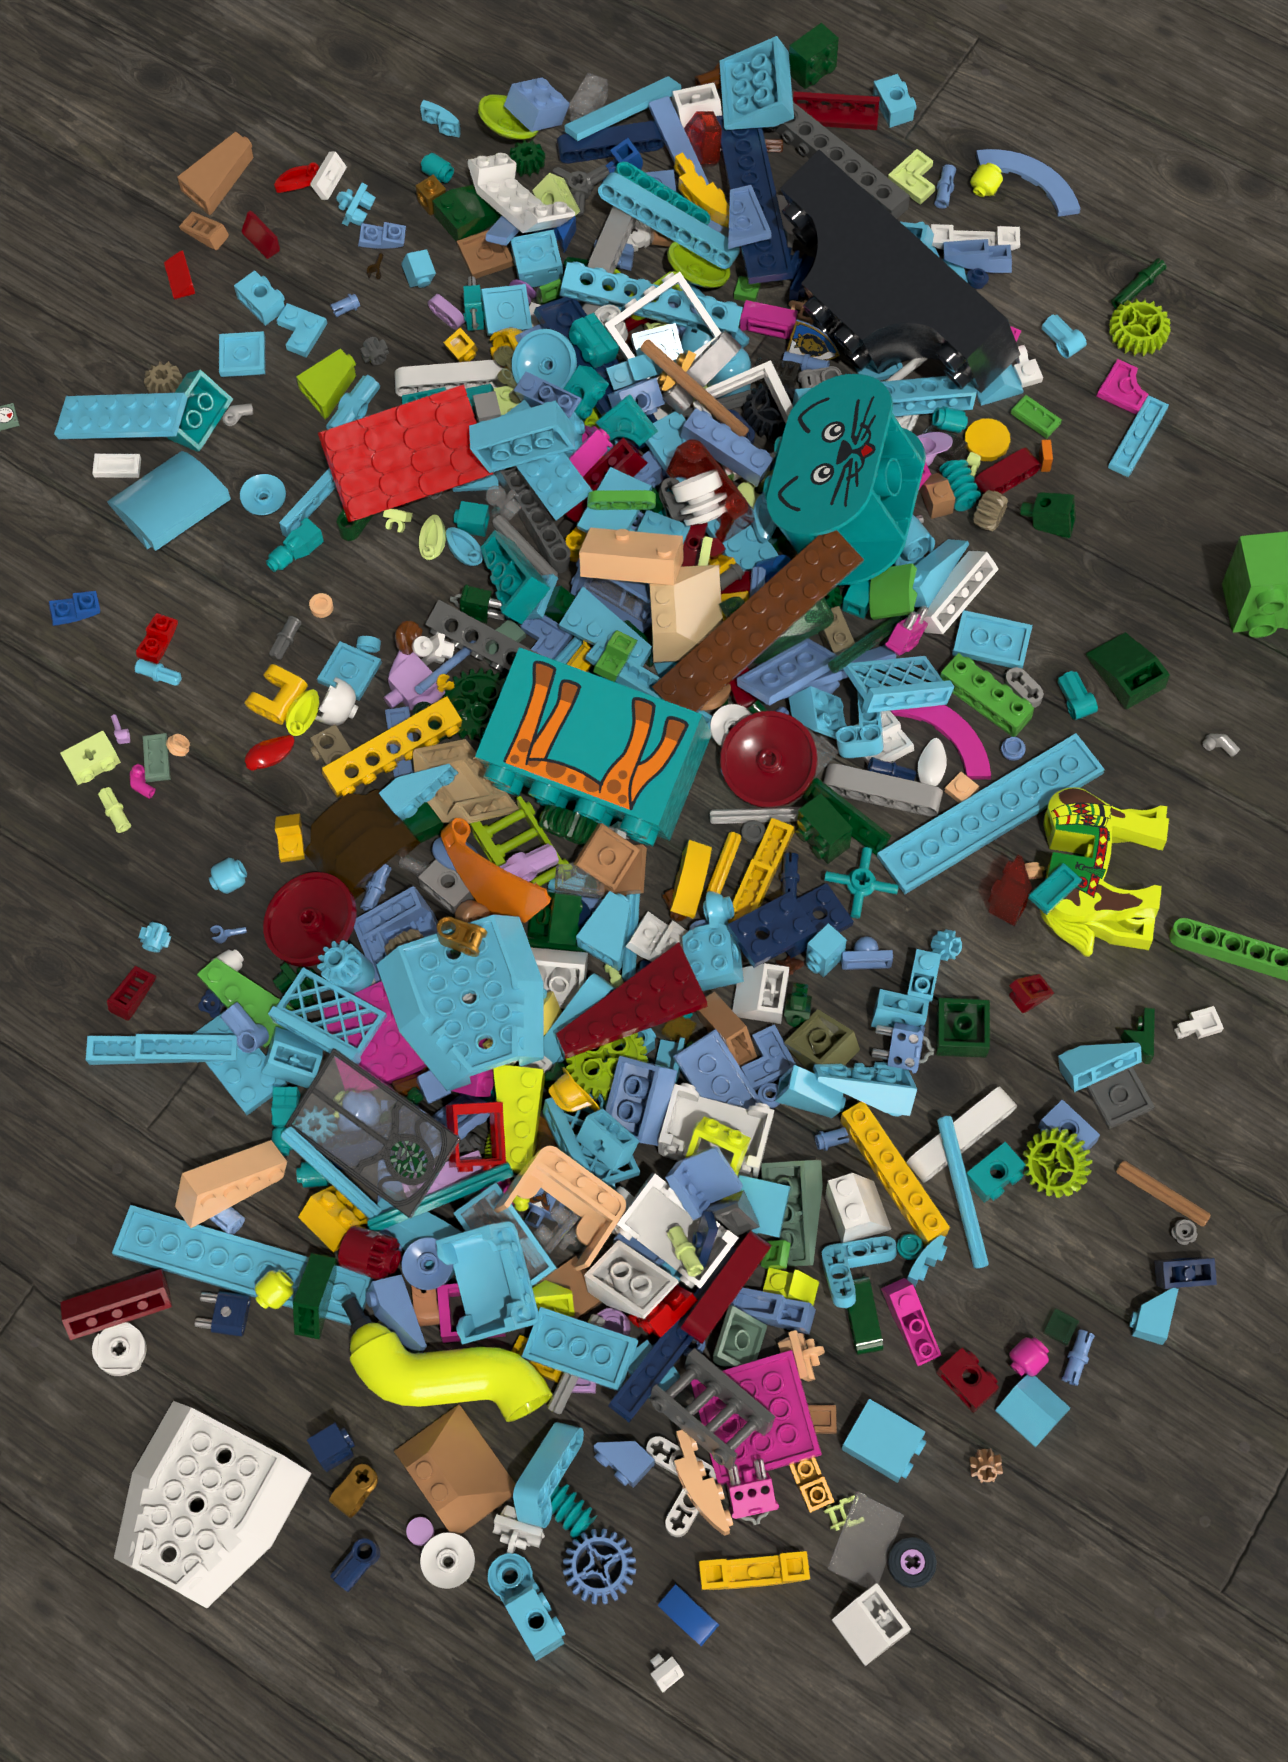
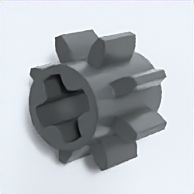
M377 337L366 339L363 342V347L360 348L365 363L371 361L373 365L382 364L387 359L386 355L389 354L385 340L379 341Z

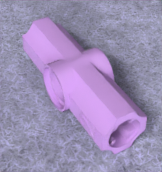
M546 844L527 854L519 852L513 855L500 868L530 882L536 877L537 873L558 864L559 859L554 847Z

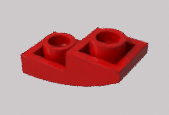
M156 613L146 628V636L136 650V657L158 664L174 635L178 620Z

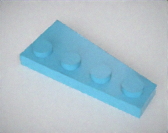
M584 587L581 588L559 624L560 629L593 646L598 640L607 645L616 630L638 640L629 659L642 667L653 651L650 644Z

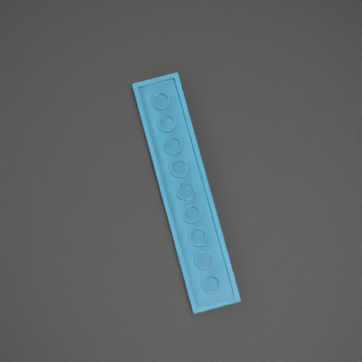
M1077 733L878 852L877 858L897 885H899L902 892L907 894L1048 808L1049 801L1056 792L1070 787L1081 788L1102 775L1105 769Z
M132 1205L129 1207L112 1254L116 1257L162 1269L255 1298L257 1297L255 1292L257 1282L270 1270L276 1272L282 1270L294 1282L292 1286L293 1295L282 1306L292 1309L293 1300L309 1257L201 1225H196L190 1229L186 1221ZM337 1266V1275L326 1319L351 1326L352 1324L341 1305L346 1300L356 1297L358 1304L364 1311L367 1302L366 1292L374 1279Z

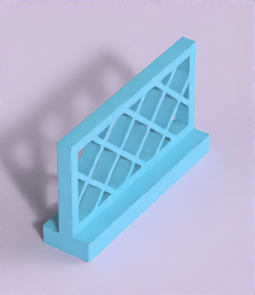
M926 656L845 663L843 668L865 700L862 707L866 713L947 705L955 687L950 680H942ZM913 665H922L925 670H922ZM893 667L902 668V669L906 670V673H905V672H902V671H900V670H898V669H896V668H893ZM873 669L882 670V671L886 672V675H885V674H882V673H880V672H878V671H876V670H873ZM855 671L862 672V673L866 674V676L864 677V676H862V675L856 673ZM909 672L922 677V679L909 675ZM889 674L902 679V681L889 677ZM869 676L882 681V683L880 684L874 680L869 679Z
M302 968L277 1007L273 1006L268 1013L272 1021L329 1054L334 1048L357 1065L361 1062L360 1057L387 1017L385 1012L305 968ZM305 977L314 980V989L301 991L300 984ZM332 990L335 993L336 1000L322 1003L320 992ZM317 994L318 1004L305 1008L303 997ZM299 998L301 1009L289 1011L285 1008L290 1000ZM349 1001L355 1003L356 1011L343 1015L341 1004ZM337 1005L339 1016L325 1019L323 1008ZM320 1009L322 1020L314 1023L309 1022L306 1013ZM373 1013L378 1016L373 1024L363 1026L361 1015ZM358 1016L360 1027L346 1031L344 1020ZM341 1021L343 1032L330 1034L327 1024ZM362 1033L363 1040L358 1048L349 1044L348 1036Z
M600 1094L598 1097L600 1102L599 1108L606 1110L607 1101ZM552 1097L545 1099L543 1114L560 1151L591 1173L594 1167L608 1172L606 1178L600 1179L607 1185L639 1176L640 1170L633 1155L628 1163L631 1170L623 1172L618 1169L612 1171L599 1162L597 1157L592 1159L583 1154L584 1145H579L580 1142L576 1139L578 1135L574 1134L572 1129L575 1124L582 1127L584 1121L578 1119L582 1110L590 1114L594 1113L591 1108L580 1109L575 1117L564 1113L556 1105Z

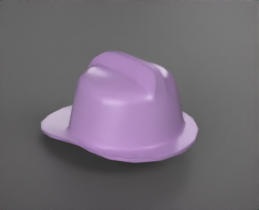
M931 432L917 436L925 448L927 466L932 464L936 454L948 450L953 443L952 438L942 432Z

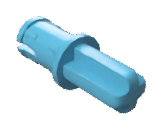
M139 659L135 665L136 673L151 677L156 682L160 680L177 686L182 680L180 672L165 668L160 663L156 665Z

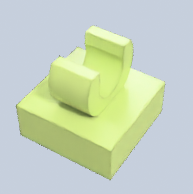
M394 508L385 510L383 517L390 518L386 522V529H391L392 524L397 522L399 525L397 532H403L405 529L404 522H411L413 513Z

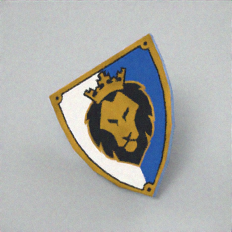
M796 319L787 348L788 352L799 355L810 354L813 358L826 361L840 356L835 343L827 334L811 324Z

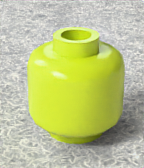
M992 163L979 165L970 181L971 186L974 188L973 192L979 197L993 196L1003 181L1001 169Z
M270 1270L255 1285V1292L257 1294L255 1300L265 1309L268 1307L279 1309L293 1295L292 1286L294 1282L282 1270L277 1272Z

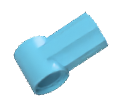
M1051 315L1042 324V330L1056 343L1057 350L1066 359L1087 345L1084 335L1077 329L1072 330L1058 315Z

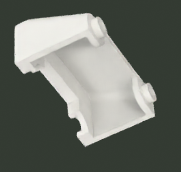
M681 1083V1085L674 1084L658 1141L659 1154L677 1161L685 1159L693 1136V1128L705 1116L733 1130H738L751 1138L738 1177L741 1175L757 1179L774 1110L763 1103H755V1106H750L749 1109L700 1097L693 1085ZM702 1138L697 1153L716 1145ZM718 1147L728 1163L731 1164L734 1154Z
M655 1173L649 1176L617 1223L620 1226L617 1231L629 1241L632 1237L637 1239L681 1273L680 1280L691 1289L694 1285L699 1288L703 1286L738 1239L737 1236L723 1226H720L716 1221L718 1232L705 1269L701 1270L699 1275L689 1276L682 1261L677 1259L675 1248L667 1233L671 1228L681 1226L688 1241L692 1243L693 1233L697 1232L701 1217L693 1220L683 1208L675 1192Z

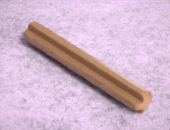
M1122 1161L1117 1168V1174L1200 1226H1205L1210 1219V1213L1127 1161Z

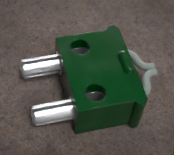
M465 584L462 594L450 597V601L455 603L461 612L481 623L487 624L489 617L500 620L505 619V614L501 611L491 609V607L500 608L502 606L500 600L492 598V591Z

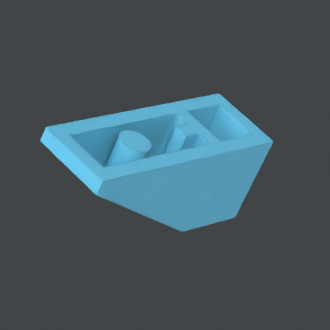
M1139 1043L1084 1045L1067 1050L1058 1056L1060 1073L1074 1092L1142 1062L1141 1046Z

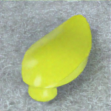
M312 689L301 693L291 704L286 715V727L291 735L299 736L303 734L313 723L319 707V695L316 690Z

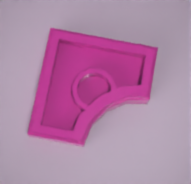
M1117 359L1099 389L1097 397L1137 415L1149 394L1143 391L1137 383L1136 374L1138 368Z

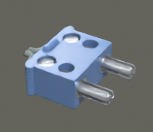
M895 1022L894 1028L881 1025L876 1026V1034L892 1036L890 1051L872 1050V1057L888 1060L887 1066L912 1070V1073H916L919 1063L926 1062L928 1057L934 1054V1048L930 1046V1040L924 1036V1025L919 1027ZM923 1040H925L930 1052L925 1054L924 1059H920Z

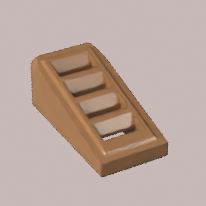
M193 211L179 226L180 230L214 250H218L229 236L223 224Z

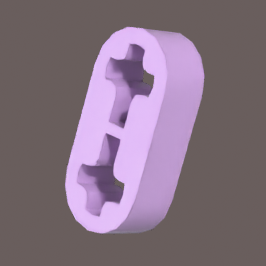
M436 294L428 301L431 311L451 328L457 330L465 323L462 313L439 294Z

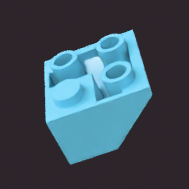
M812 686L789 697L792 717L811 730L836 739V732L840 728L847 726L841 698Z

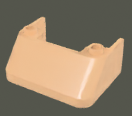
M546 1146L540 1149L515 1177L494 1208V1211L499 1213L507 1209L516 1195L522 1199H529L535 1196L539 1189L542 1188L581 1217L576 1226L575 1233L577 1239L587 1248L574 1266V1269L579 1271L591 1265L624 1214L626 1201L621 1194L558 1148Z

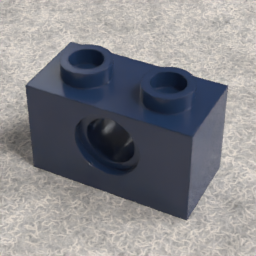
M1202 1256L1155 1260L1157 1287L1168 1289L1217 1285L1215 1258Z
M336 1423L307 1439L316 1458L326 1472L354 1456L351 1448L355 1447L352 1439L345 1428L339 1429Z

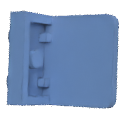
M716 1146L676 1162L665 1177L669 1187L675 1192L683 1208L693 1220L700 1218L710 1203L735 1194L743 1187L734 1170Z

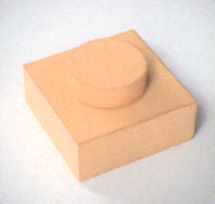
M960 772L945 787L944 792L958 803H961L973 796L979 790V786L964 773Z

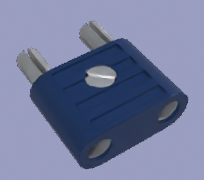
M221 1291L218 1294L202 1292L201 1301L216 1304L212 1320L196 1318L195 1327L208 1328L213 1333L243 1337L251 1296Z

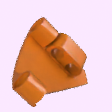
M455 818L443 828L441 838L457 873L475 900L486 906L491 915L520 917L521 923H526L550 903L552 898L548 895L545 888L540 887L536 882L534 884L500 868L465 844L470 834V826L467 821L462 818Z

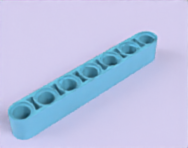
M610 173L598 188L599 196L604 201L722 269L729 268L739 255V246L728 249V237L618 173Z

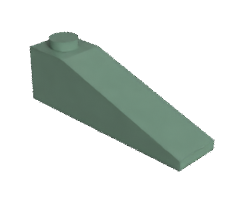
M821 1160L761 1163L762 1180L791 1187L779 1238L791 1243L788 1266L813 1265L823 1187Z

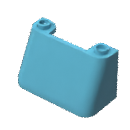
M512 1222L490 1224L436 1240L438 1258L446 1265L453 1264L466 1316L459 1319L456 1329L462 1344L532 1326L538 1322L539 1314L518 1232Z

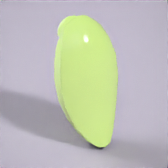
M438 515L430 516L421 528L419 549L421 556L426 560L438 557L445 547V526Z

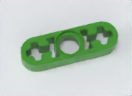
M649 490L591 491L588 493L587 506L593 510H649L656 506V494Z

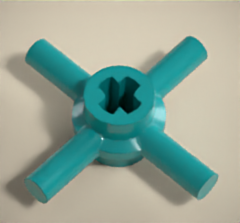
M868 847L862 849L859 869L853 870L849 875L826 871L824 881L847 885L848 890L854 895L850 916L856 919L861 916L864 897L872 894L874 890L896 895L899 885L876 881L875 876L869 870L872 849ZM859 880L864 881V885H860Z

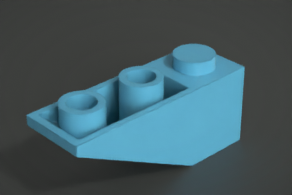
M450 764L400 776L393 780L379 794L392 811L402 820L412 817L417 812V808L424 802L432 800L439 789L449 785L454 780V776L459 772Z

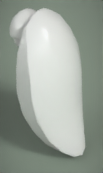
M938 738L932 739L927 744L918 761L920 782L933 786L941 782L947 766L945 750Z

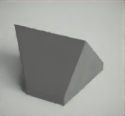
M744 1190L710 1203L706 1211L712 1212L715 1219L722 1222L736 1236L760 1227Z

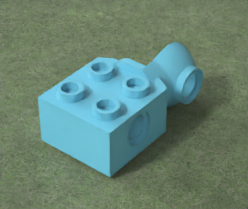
M708 891L706 901L703 903V909L709 924L689 930L682 937L684 953L702 991L744 982L740 947L727 930L728 920L734 918L733 903L728 896L723 897L716 892Z
M507 1553L499 1556L492 1562L488 1570V1582L492 1591L502 1600L534 1659L537 1661L564 1644L562 1636L565 1635V1632L557 1617L555 1616L551 1619L548 1612L552 1609L544 1594L541 1592L537 1595L540 1590L532 1578L533 1572L530 1564L524 1557L518 1554ZM513 1570L517 1572L518 1578L514 1583L507 1584L503 1581V1576L507 1571ZM541 1618L544 1620L543 1626L540 1628H531V1623L534 1619Z

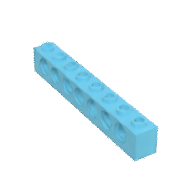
M567 262L560 296L599 306L614 305L623 312L626 310L624 306L634 298L637 301L644 297L643 292L653 285L656 288L659 286L651 284L650 281L645 279H631L622 273H608L603 268L597 267L593 269L585 267L580 262ZM587 279L591 284L583 285L580 281ZM610 285L613 290L606 291L602 286ZM672 287L656 298V302H649L634 313V315L669 324L676 323V326L684 328L693 327L692 330H701L712 334L699 314L691 312L690 308L693 305L684 292L674 290ZM630 290L635 296L629 297L624 292ZM697 296L720 332L722 333L726 330L735 339L743 307L730 301L725 303L717 301L711 296ZM675 302L679 307L672 308L668 303ZM718 313L722 316V319H715L712 314Z
M947 376L882 382L892 396V413L894 416L934 413L937 407L941 408L942 406L958 410H973L977 394L975 387L970 382L963 389H960ZM812 388L795 389L792 406L794 407L798 400Z

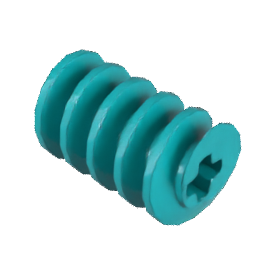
M951 460L940 466L939 470L942 476L948 479L955 497L954 508L957 511L970 509L976 504V500L980 498L981 493L977 490V484L973 483L975 478L971 475L972 471L968 468L967 460Z
M559 1482L550 1496L552 1515L557 1513L555 1521L557 1523L564 1521L563 1529L569 1530L572 1528L570 1536L576 1538L594 1522L598 1515L590 1518L589 1515L592 1508L589 1507L582 1510L581 1508L585 1501L582 1499L575 1503L574 1499L577 1493L573 1492L567 1495L566 1492L569 1485L566 1484L560 1488Z

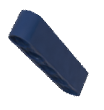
M648 121L607 127L579 141L569 134H563L557 138V146L561 162L570 164L613 157L610 150L627 138H629L639 153L661 149L664 146V140L656 122Z

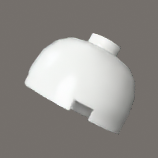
M335 677L333 681L337 682L336 686L330 685L319 708L323 713L321 717L318 715L315 717V720L329 726L341 725L348 717L353 719L359 707L355 705L356 694L352 686L344 680Z

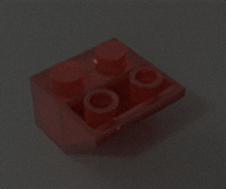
M1017 855L1014 861H1008L1002 872L1001 880H997L990 892L992 894L988 900L991 903L989 913L1013 926L1016 925L1024 912L1032 890L1023 857Z

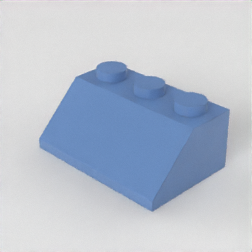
M619 1056L605 1111L639 1140V1143L658 1146L677 1070Z

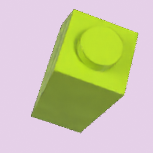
M341 348L296 376L299 390L324 419L330 416L356 377L354 368L356 363L350 354L346 355Z

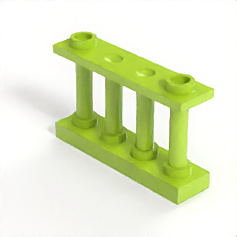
M521 796L517 798L519 810L490 826H483L480 821L470 823L472 834L490 862L499 867L506 864L503 858L505 853L534 837L538 838L542 846L546 844L552 845L533 816L535 811L530 802L525 803ZM522 818H525L531 829L502 845H495L491 839L493 834ZM557 853L558 864L531 880L530 883L534 884L536 882L541 886L559 875L566 881L570 879L571 866L566 859L562 860Z

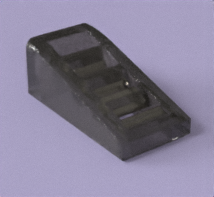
M757 358L754 367L771 360L776 372L782 371L781 375H778L782 385L784 386L787 383L789 389L795 387L798 380L797 376L801 371L800 363ZM764 378L759 379V381L766 382Z
M933 424L920 434L931 433L932 431L942 432L952 438L954 449L950 450L949 448L937 454L946 462L959 460L967 452L968 443L947 430L938 429Z

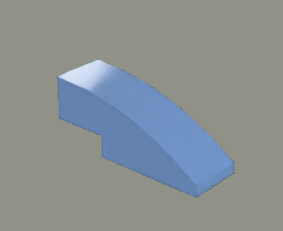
M988 239L943 242L944 260L972 270L980 268L985 272L1012 273L1010 244L989 246Z
M742 1288L730 1305L764 1324L791 1331L797 1330V1332L810 1334L816 1311L811 1303L786 1299L783 1295Z

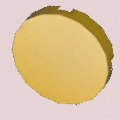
M980 419L974 421L968 427L964 438L965 447L969 452L980 455L981 461H994L1007 453L1010 446V433L1007 427L1000 421Z

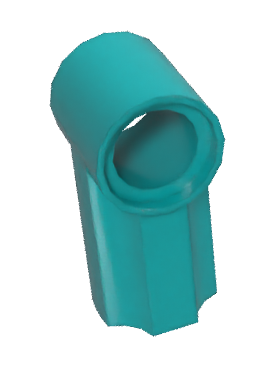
M1069 671L1058 678V684L1067 700L1068 712L1073 720L1098 712V705L1094 695L1091 692H1087L1077 672Z

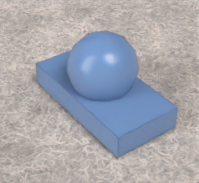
M862 937L855 943L854 951L842 952V969L890 968L893 961V951H878V944L872 937Z

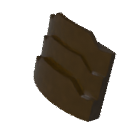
M378 789L367 795L348 793L328 808L311 825V843L304 851L318 872L328 873L337 877L350 889L354 899H357L366 891L361 884L395 855L403 859L421 843L406 823L392 811L380 796Z

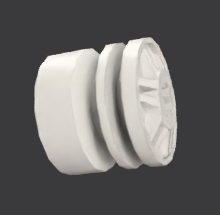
M718 470L701 473L672 486L671 489L676 502L688 501L689 503L680 511L682 515L692 513L684 519L686 526L709 522L731 509L730 502L718 503L727 498V494H715L714 492L723 484Z

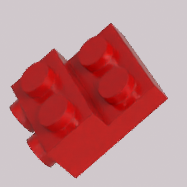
M676 1285L644 1319L632 1314L628 1316V1319L637 1328L641 1327L647 1334L654 1333L661 1338L698 1300L691 1292Z

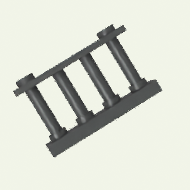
M694 1348L687 1355L684 1366L686 1372L666 1391L656 1384L652 1388L649 1401L656 1411L665 1414L708 1451L718 1464L724 1465L728 1470H731L738 1455L734 1450L754 1431H758L765 1436L771 1430L775 1416ZM693 1379L698 1380L706 1389L690 1405L683 1408L673 1398ZM714 1396L718 1397L727 1406L704 1426L694 1415ZM733 1414H738L747 1423L725 1444L714 1433Z

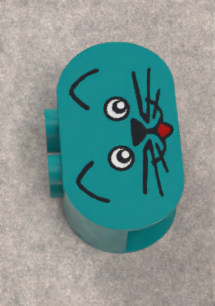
M845 374L827 379L814 386L798 400L788 416L783 436H779L775 441L774 453L776 463L773 475L767 476L764 482V496L767 501L768 512L798 554L819 535L837 530L864 559L838 585H851L870 580L886 571L899 558L906 544L926 460L925 448L920 439L913 432L902 428L892 413L893 400L887 387L878 379L863 374Z

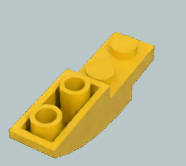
M683 152L676 155L674 169L680 176L678 183L679 191L686 199L707 211L712 221L729 228L730 206L725 200L723 191L720 188L717 189L713 182L706 185L704 178L696 173L693 162L687 159Z

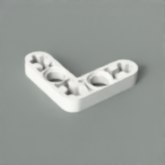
M660 1436L651 1438L647 1443L646 1452L655 1459L656 1464L678 1476L673 1462L676 1457L682 1456L680 1447ZM663 1444V1450L670 1454L671 1449L675 1451L670 1457L669 1464L664 1462L667 1456L661 1453L657 1456L653 1455L654 1450L651 1448L653 1445ZM702 1460L705 1471H709V1477H713L716 1482L714 1468ZM684 1488L665 1521L667 1532L674 1537L684 1536L699 1513L695 1507L689 1508L684 1504L683 1499L686 1495ZM680 1506L684 1512L692 1514V1516L689 1518L685 1514L682 1520V1524L685 1527L683 1529L678 1528L675 1531L672 1529L673 1524L670 1521L679 1518L681 1511H678L677 1508Z

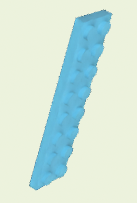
M675 411L654 422L653 425L658 432L645 443L669 478H675L682 482L701 473L718 470L723 484L714 492L715 494L726 493L727 498L718 503L730 502L731 509L724 512L720 517L707 522L706 532L710 537L719 538L726 550L722 555L733 557L743 571H752V568L756 566L758 561L778 556L771 543L759 541L754 531L751 514L712 457L680 437L683 425L686 422L683 415H679Z

